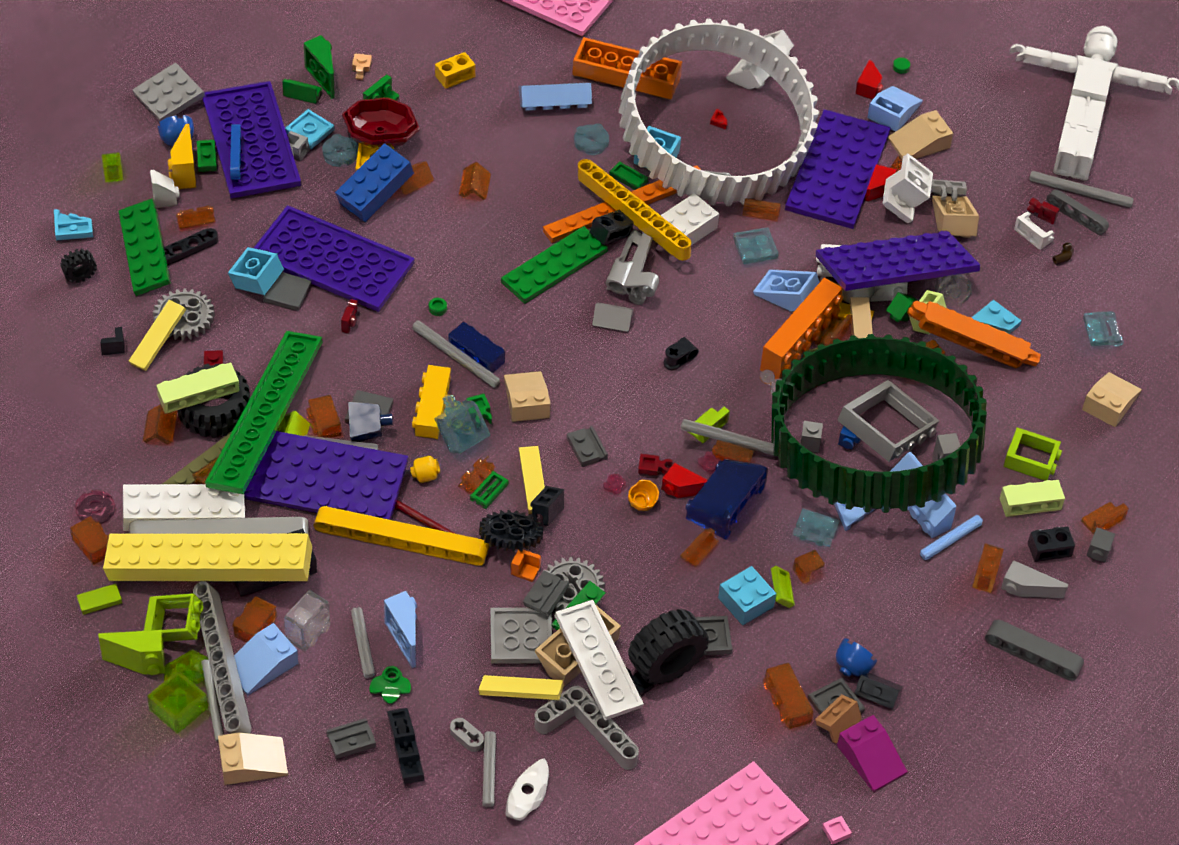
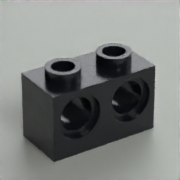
M617 210L594 218L589 233L600 243L606 245L628 237L634 222L621 210Z
M1068 526L1032 531L1027 543L1034 562L1072 557L1075 543Z

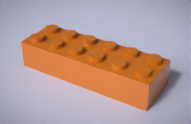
M583 37L573 59L572 75L624 88L633 60L638 58L640 51ZM664 57L653 63L645 72H642L635 91L672 100L681 78L682 61Z
M826 278L820 281L763 346L760 366L762 372L780 380L783 370H790L791 362L794 359L800 360L801 354L809 350L811 343L819 338L821 331L827 329L833 317L836 318L840 313V303L843 299V296H841L843 288Z

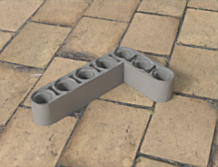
M573 686L563 692L559 700H551L535 712L534 728L538 733L547 734L575 716L622 768L631 770L637 766L638 747L612 719L604 720L596 701L584 688Z

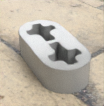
M456 718L451 722L450 733L452 737L467 750L477 752L483 748L484 737L482 733L467 720ZM471 739L474 740V741H475L476 739H478V743H476V742L471 743Z

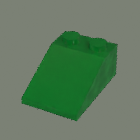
M320 35L303 43L305 69L329 97L333 99L335 98L331 54L332 46L328 40H325Z

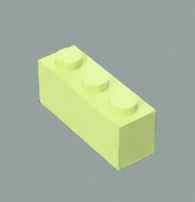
M1059 480L1008 485L1002 487L1000 501L1006 517L1062 510L1065 500Z

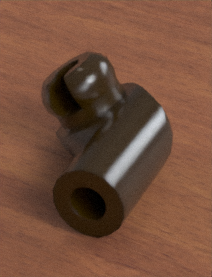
M1064 243L1061 254L1053 256L1054 264L1066 262L1072 258L1074 249L1071 243Z

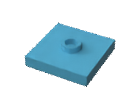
M307 109L290 123L285 130L287 134L292 131L308 137L309 148L312 149L335 130V125Z

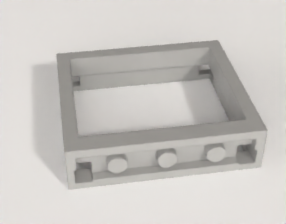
M889 380L843 406L837 419L888 462L895 458H900L904 452L911 451L915 445L922 444L926 438L933 437L937 432L935 429L939 423L936 417ZM885 400L920 429L894 444L859 415Z

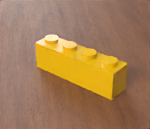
M428 365L427 372H423L422 383H424V386L419 389V398L421 400L416 403L415 413H417V417L414 416L412 421V428H415V436L438 439L451 381V368Z

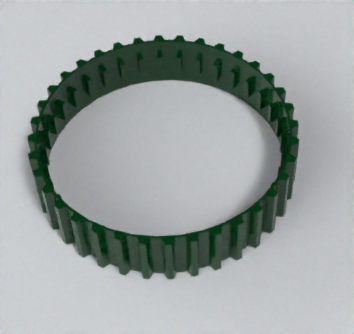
M868 334L866 338H857L853 335L850 336L849 340L845 341L837 338L833 340V344L828 346L823 344L817 345V350L814 352L805 351L801 360L794 359L791 362V370H783L782 380L776 381V389L772 394L771 416L773 454L779 457L780 468H787V477L789 479H797L799 481L798 487L800 489H810L813 497L823 496L827 498L828 504L834 505L838 502L845 504L846 509L851 510L853 507L863 508L864 512H870L872 509H881L883 513H889L890 509L899 508L904 512L908 510L909 506L914 505L923 508L925 507V502L930 500L939 502L943 494H954L958 484L965 485L967 483L968 474H975L976 463L981 462L982 451H984L987 401L983 398V388L976 386L977 377L975 375H968V367L965 364L958 365L955 356H945L939 347L931 349L926 347V342H910L909 337H903L901 340L893 339L888 334L884 338H876L873 334ZM879 374L912 379L941 391L963 409L971 421L973 430L969 438L957 450L936 462L914 469L876 472L844 467L815 455L791 435L784 424L785 414L792 404L817 386L843 377Z

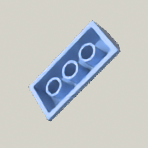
M591 83L519 86L521 107H525V110H536V106H543V110L553 109V106L560 105V109H568L570 105H577V108H588V104H592Z
M909 452L891 471L921 467L922 464L912 452ZM945 493L939 502L930 500L925 502V507L923 508L914 505L909 506L908 510L912 518L916 519L921 525L922 530L928 533L931 538H934L951 529L957 506Z

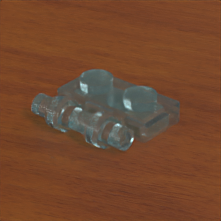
M802 508L792 535L799 537L803 541L815 542L816 545L821 547L822 545L830 547L831 539H834L840 520Z

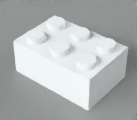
M695 193L661 215L690 238L691 245L718 228L719 213Z

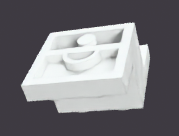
M906 154L903 156L901 170L886 179L883 205L907 224L913 221L914 208L930 198L933 172L910 154Z

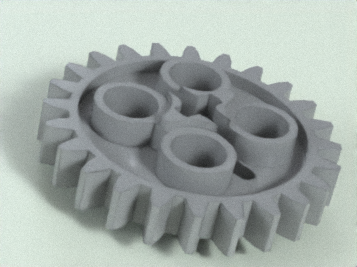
M186 288L183 289V292L176 289L175 294L169 291V296L162 295L163 300L158 299V305H154V322L168 300L185 307L186 311L169 335V337L174 335V340L178 336H181L182 340L185 339V336H188L190 340L192 335L199 337V332L205 334V328L210 329V324L214 323V305L211 304V299H207L206 294L201 296V291H198L196 294L194 289L187 292Z
M570 557L567 562L564 558H562L561 563L555 560L554 566L548 565V569L543 570L560 577L563 581H568L570 585L556 605V612L565 609L589 581H592L604 591L605 582H603V576L600 575L599 569L594 570V564L588 566V560L581 563L579 557L576 561H573L572 557Z

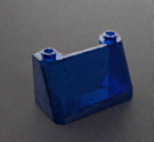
M731 459L720 460L715 468V472L693 500L690 499L686 504V519L727 540L731 534L729 530L730 525L737 522L738 514L754 494H761L766 488L768 468L761 464Z

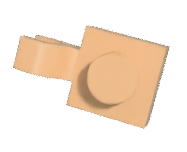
M354 54L352 70L357 72L356 79L363 80L364 71L370 72L372 55Z

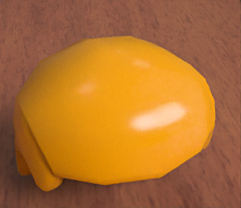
M639 480L630 488L628 501L638 511H647L656 504L659 490L656 484L650 480Z

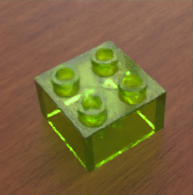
M179 670L147 695L149 709L177 734L209 708L207 694Z

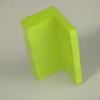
M723 407L717 412L715 409L710 408L695 422L721 429L728 423L730 410ZM688 432L701 443L709 439V437Z
M296 411L285 414L277 431L304 436L308 433L310 423Z

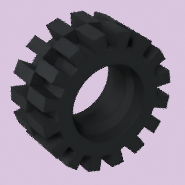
M75 249L74 253L70 251L69 255H64L65 259H61L60 266L64 276L72 283L74 281L79 283L80 280L84 282L86 281L85 278L90 279V275H94L95 271H97V264L92 253L87 249H80V251Z

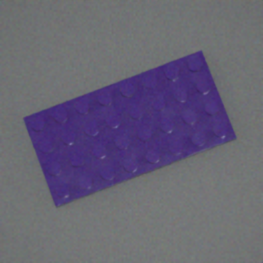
M271 81L204 92L205 96L202 100L213 139L215 140V146L230 198L301 186V179ZM231 124H241L240 180H231L230 176Z
M824 109L814 133L813 141L786 202L785 210L854 229L866 197L870 179L876 164L880 160L891 127Z
M288 205L254 247V249L276 253L284 268L283 272L311 281V284L346 299L358 300V304L377 312L380 311L415 263V259L411 256Z
M948 231L932 234L924 233L918 236L909 235L903 238H891L882 241L875 240L868 243L859 242L854 245H841L840 247L833 248L825 247L816 250V258L845 291L980 271V264Z
M276 431L244 492V499L318 513L320 507L326 506L391 520L409 459L407 455Z

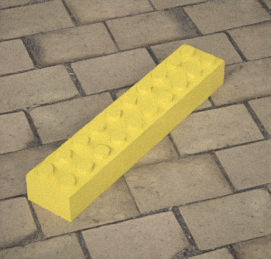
M109 534L103 569L109 581H308L312 544L308 534Z

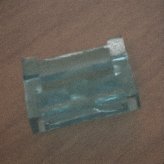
M1115 312L1084 313L1083 320L1091 346L1114 345L1118 347L1124 344L1123 337L1120 336L1115 321ZM1105 321L1109 323L1112 336H1109Z

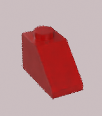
M868 61L857 81L855 92L857 95L872 100L884 87L881 84L883 77L873 61Z
M876 164L867 188L865 201H871L884 196L886 179L895 174L896 169Z
M674 462L662 478L661 490L676 498L701 495L707 491L708 480Z

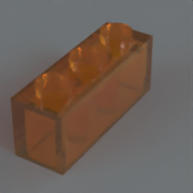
M789 662L766 669L763 683L766 690H769L771 693L773 705L777 706L780 711L781 721L786 723L789 730L811 723L814 711Z

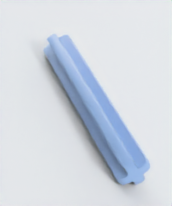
M979 515L973 516L920 551V556L924 560L930 559L981 526L983 519Z

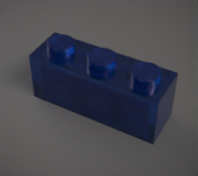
M464 321L448 334V342L491 373H494L505 364L504 349Z

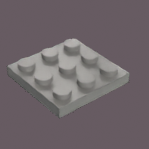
M176 62L132 89L134 95L159 122L176 115L205 96L204 91Z
M491 608V663H541L535 653V649L552 635L551 614L548 617L546 614L539 613L531 608Z

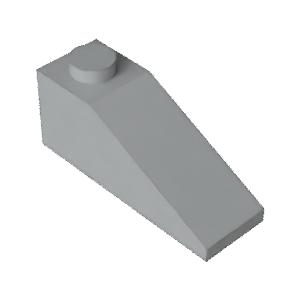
M1013 560L1004 577L1001 589L1019 597L1064 599L1069 584Z

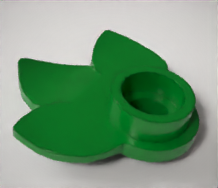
M388 666L382 672V675L375 677L371 681L369 690L372 694L381 693L386 703L393 704L398 700L400 693H410L411 683L402 676V672L397 667Z

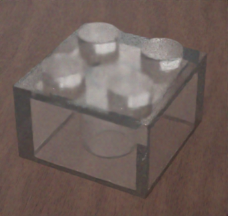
M309 590L284 616L285 637L304 652L310 646H314L318 637L322 633L327 632L331 625L329 601Z

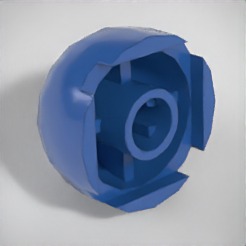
M177 115L165 118L159 122L160 126H157L160 138L165 144L174 146L185 124L190 126L191 139L194 134L193 120L186 115H183V118H178Z
M844 638L836 651V661L841 667L840 672L847 677L851 675L860 677L861 674H868L876 665L877 659L872 660L873 654L856 642H853L852 645L847 643L849 639Z

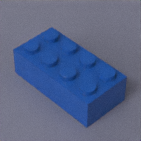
M384 143L335 194L342 206L366 222L414 174L410 161Z

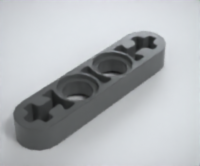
M1053 190L1048 194L1047 202L1060 208V212L1094 233L1102 235L1109 228V223L1104 217L1063 192Z

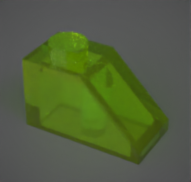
M120 152L102 154L105 182L123 180Z
M192 649L165 665L164 683H200L205 680L201 661L209 660L208 657Z

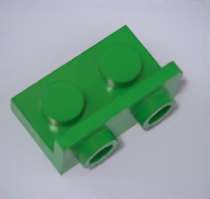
M386 74L363 92V100L379 98L399 99V94L392 90V77Z

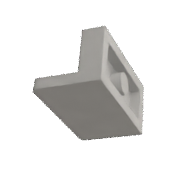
M597 302L592 325L628 332L634 309Z

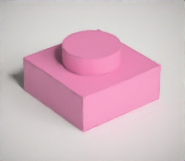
M842 816L825 822L822 825V829L832 845L851 837L852 833Z

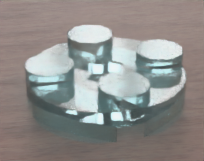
M599 123L579 126L576 128L574 135V145L577 150L586 151L585 154L597 155L604 152L605 148L608 147L609 134L603 129V125Z
M340 134L332 135V138L326 140L322 146L325 162L336 167H341V164L345 163L347 165L352 164L357 159V142Z

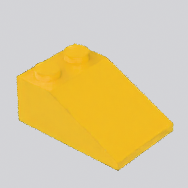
M185 124L170 151L171 159H168V169L172 170L169 172V178L173 179L174 186L178 187V189L196 188L190 126Z

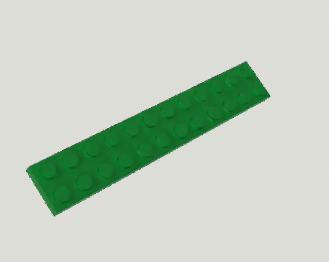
M291 331L285 332L205 481L206 488L244 494L323 343L322 337Z

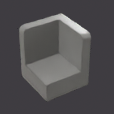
M290 131L288 137L294 159L301 161L310 150L308 137Z

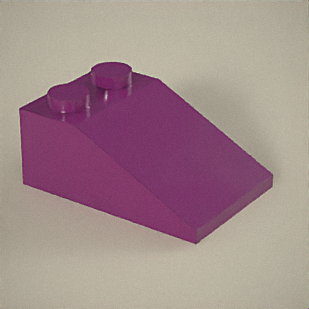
M874 715L839 734L837 747L873 793L907 774L908 771L888 733Z

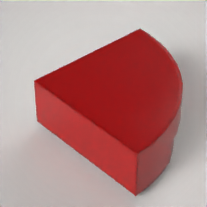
M716 109L710 120V125L726 130L728 120L722 111Z

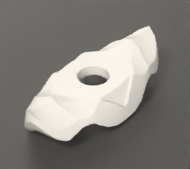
M545 759L538 760L515 781L507 799V817L524 820L532 810L537 809L542 803L549 778V768ZM529 785L534 791L531 794H524L521 789L523 786Z

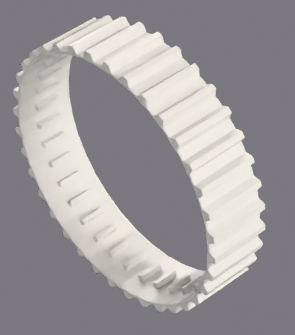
M706 19L705 23L700 24L695 20H691L687 26H682L680 23L675 24L672 31L662 30L660 38H650L648 47L642 46L638 58L633 60L620 98L622 101L619 113L622 114L619 125L621 128H625L623 140L630 142L629 152L631 155L638 156L640 168L646 167L650 171V178H658L663 181L662 187L665 189L669 187L676 189L678 196L682 197L684 194L691 196L695 193L701 199L708 200L710 205H715L716 201L724 202L726 206H731L732 202L736 201L746 205L749 199L752 198L761 201L765 193L775 194L779 185L785 187L790 177L796 175L813 141V136L818 126L815 122L819 115V110L814 108L818 99L817 96L811 95L814 85L812 82L806 81L807 71L799 69L796 65L798 59L796 57H789L785 53L787 49L785 46L778 47L773 43L774 38L771 36L764 38L759 35V30L754 29L750 31L744 29V25L741 23L733 26L729 25L727 20H722L720 24L713 23L711 19ZM692 50L723 52L751 62L775 79L792 101L800 122L801 135L798 146L791 157L781 165L762 173L747 176L713 174L685 164L669 154L655 141L640 118L635 103V90L642 72H645L649 66L664 57Z

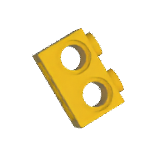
M466 52L436 63L435 77L447 89L474 78L476 65Z

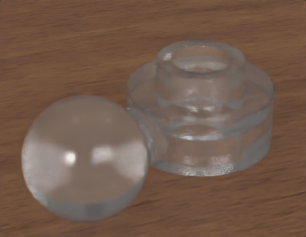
M768 369L760 374L761 382L770 384V392L773 394L776 389V381L782 379H775L773 371Z

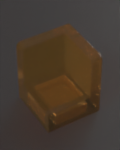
M813 550L794 559L793 571L802 584L810 581L811 572L824 567L825 563L816 550Z

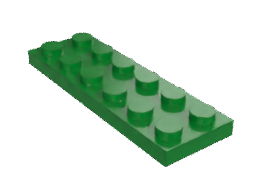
M151 198L118 210L134 294L138 296L171 284L154 200Z
M583 226L501 277V283L526 304L608 252V247L600 243Z

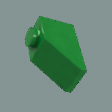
M898 292L886 311L891 314L890 317L893 320L907 322L910 320L907 310L909 307H912V303L917 301V299L912 295Z

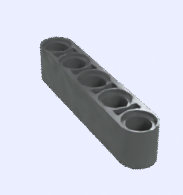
M994 620L985 635V640L990 645L1070 681L1076 680L1084 664V660L1079 655L1002 620Z

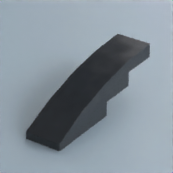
M408 708L387 711L403 784L425 781Z

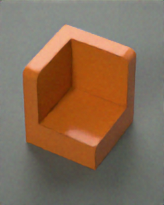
M518 549L511 563V575L533 582L541 567V556L526 550L521 552Z

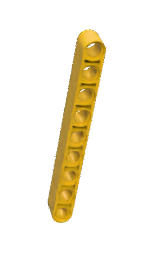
M583 159L578 162V180L616 211L621 210L634 222L636 227L652 237L656 243L676 259L685 261L691 257L690 238L589 159Z
M326 506L319 508L313 527L322 533L478 566L484 564L489 549V544L484 543L482 539Z

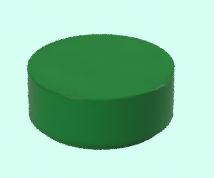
M900 57L894 60L893 70L895 72L905 74L909 71L910 61L908 59Z
M442 298L431 299L428 304L429 312L434 316L445 314L447 302Z

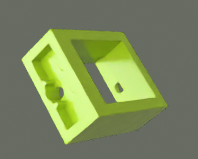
M1017 427L1003 467L1046 481L1050 474L1054 475L1057 464H1054V462L1060 459L1062 450L1059 447L1061 442ZM1020 443L1051 453L1048 465L1016 455Z
M194 593L151 596L149 598L144 631L162 630L163 642L196 640L200 630L203 602ZM189 608L186 628L162 630L165 609Z

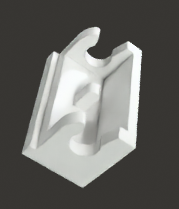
M1025 212L1017 217L1014 230L1041 250L1054 241L1052 235L1055 232L1052 230L1047 233L1030 221L1029 216L1031 213Z

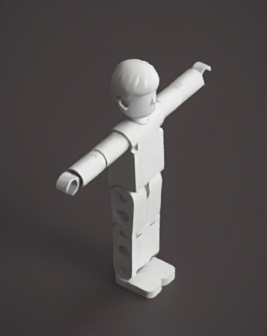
M1098 26L1089 31L1083 50L1085 57L1052 53L1028 46L1025 48L1020 44H1015L1011 47L1010 54L1020 52L1016 57V61L1023 60L1025 63L1070 73L1075 72L1074 85L1053 170L1054 174L1067 177L1071 175L1075 179L1088 180L1111 81L1163 93L1165 90L1170 95L1172 92L1170 85L1175 86L1179 90V80L1176 78L1167 79L1166 76L1120 67L1117 63L1109 62L1115 54L1117 37L1107 26Z

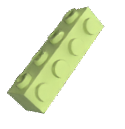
M231 362L220 364L207 370H200L194 374L183 375L180 378L164 381L156 385L157 395L165 414L239 392V380Z

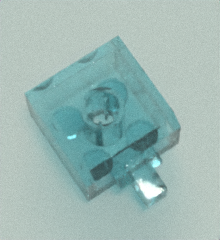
M447 395L442 398L446 407L444 409L445 412L434 419L449 452L462 453L491 435L474 401L464 400L460 403V401H456L454 395Z

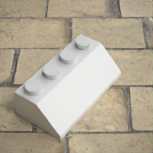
M784 30L763 36L764 38L769 36L774 38L773 43L778 47L785 46L787 48L785 53L788 55L794 46ZM741 59L726 78L750 90L761 88L765 84L764 81L770 75L753 63Z

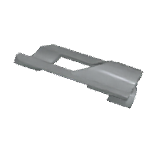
M633 229L626 241L621 256L615 259L605 282L607 290L622 295L627 293L629 300L637 305L643 304L646 297L654 296L659 284V276L657 274L642 272L653 239L645 233L641 234L636 229ZM632 242L638 245L632 261L624 262Z

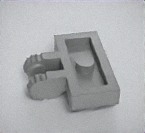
M932 179L931 192L941 195V200L946 199L947 193L951 194L952 201H957V196L966 195L967 187L965 182Z

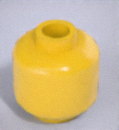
M432 456L417 458L413 462V467H410L412 477L417 478L420 483L436 480L438 474H440L438 460Z

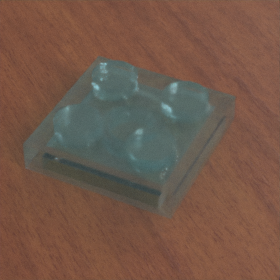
M768 227L734 233L733 239L743 264L778 259L779 253Z

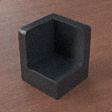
M115 327V337L101 339L102 355L125 353L122 327Z

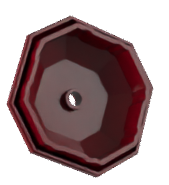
M391 98L359 100L342 114L350 137L354 141L372 148L381 147L384 143L388 146L404 145L420 130L411 107Z

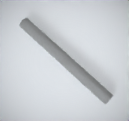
M203 660L201 662L215 740L219 741L218 736L223 735L212 670L210 660Z

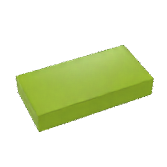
M774 566L771 568L774 591L777 593L776 602L791 608L794 606L790 574L788 571Z
M116 584L76 595L82 615L122 603Z

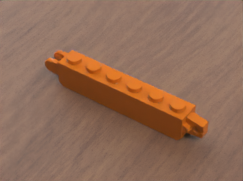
M917 300L907 310L910 317L919 321L918 325L922 330L1013 368H1018L1023 363L1036 367L1040 361L1041 354L1030 348L1031 343L1024 341L1022 338L1012 336L1005 331L993 328L988 324L974 320L971 317L957 313L954 310L945 308L938 303L929 301L926 304Z

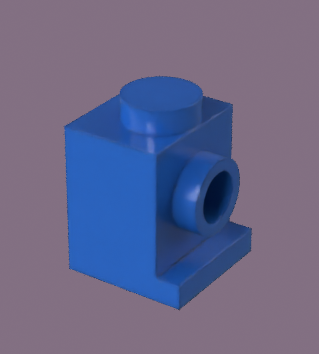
M843 426L838 445L852 450L855 443L859 444L861 439Z

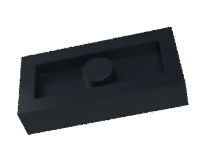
M871 673L861 674L854 694L893 709L903 686Z

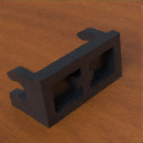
M547 485L530 503L534 521L538 519L537 514H541L543 516V525L549 526L564 509V489Z

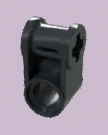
M686 337L681 338L666 348V358L663 362L664 367L668 370L678 369L687 362L692 361L698 355L699 349Z

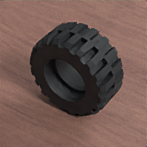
M205 364L204 367L201 368L198 366L193 369V372L189 371L185 375L194 374L204 369L207 370L210 368H214L220 364H215L212 366H210V364ZM235 370L239 380V392L226 395L225 397L228 400L218 406H205L199 403L179 409L177 412L180 421L183 422L187 429L190 428L191 432L195 434L200 433V436L203 437L210 435L214 438L217 435H228V432L233 431L250 399L249 385L245 377Z
M683 609L671 610L666 614L659 615L656 619H652L648 625L643 626L641 631L634 636V640L631 641L630 648L628 649L629 660L644 681L653 685L669 683L673 679L683 676L682 674L690 671L699 662V659L705 655V650L708 649L709 636L690 611Z

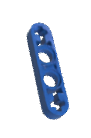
M231 124L230 176L231 180H240L241 124Z

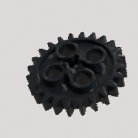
M500 510L499 514L493 512L492 515L487 514L486 518H482L479 526V535H481V539H484V543H490V547L496 545L497 550L504 548V551L511 549L515 552L516 549H519L522 552L523 548L530 550V546L536 547V543H541L544 527L542 522H538V519L534 521L532 515L526 516V512L519 514L518 510L514 513L508 510L507 513H504Z

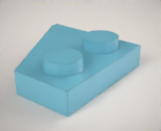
M54 209L56 240L93 237L91 218L79 217L72 213L65 215L60 213V210Z
M995 300L971 317L1008 334L1018 328L1022 321Z

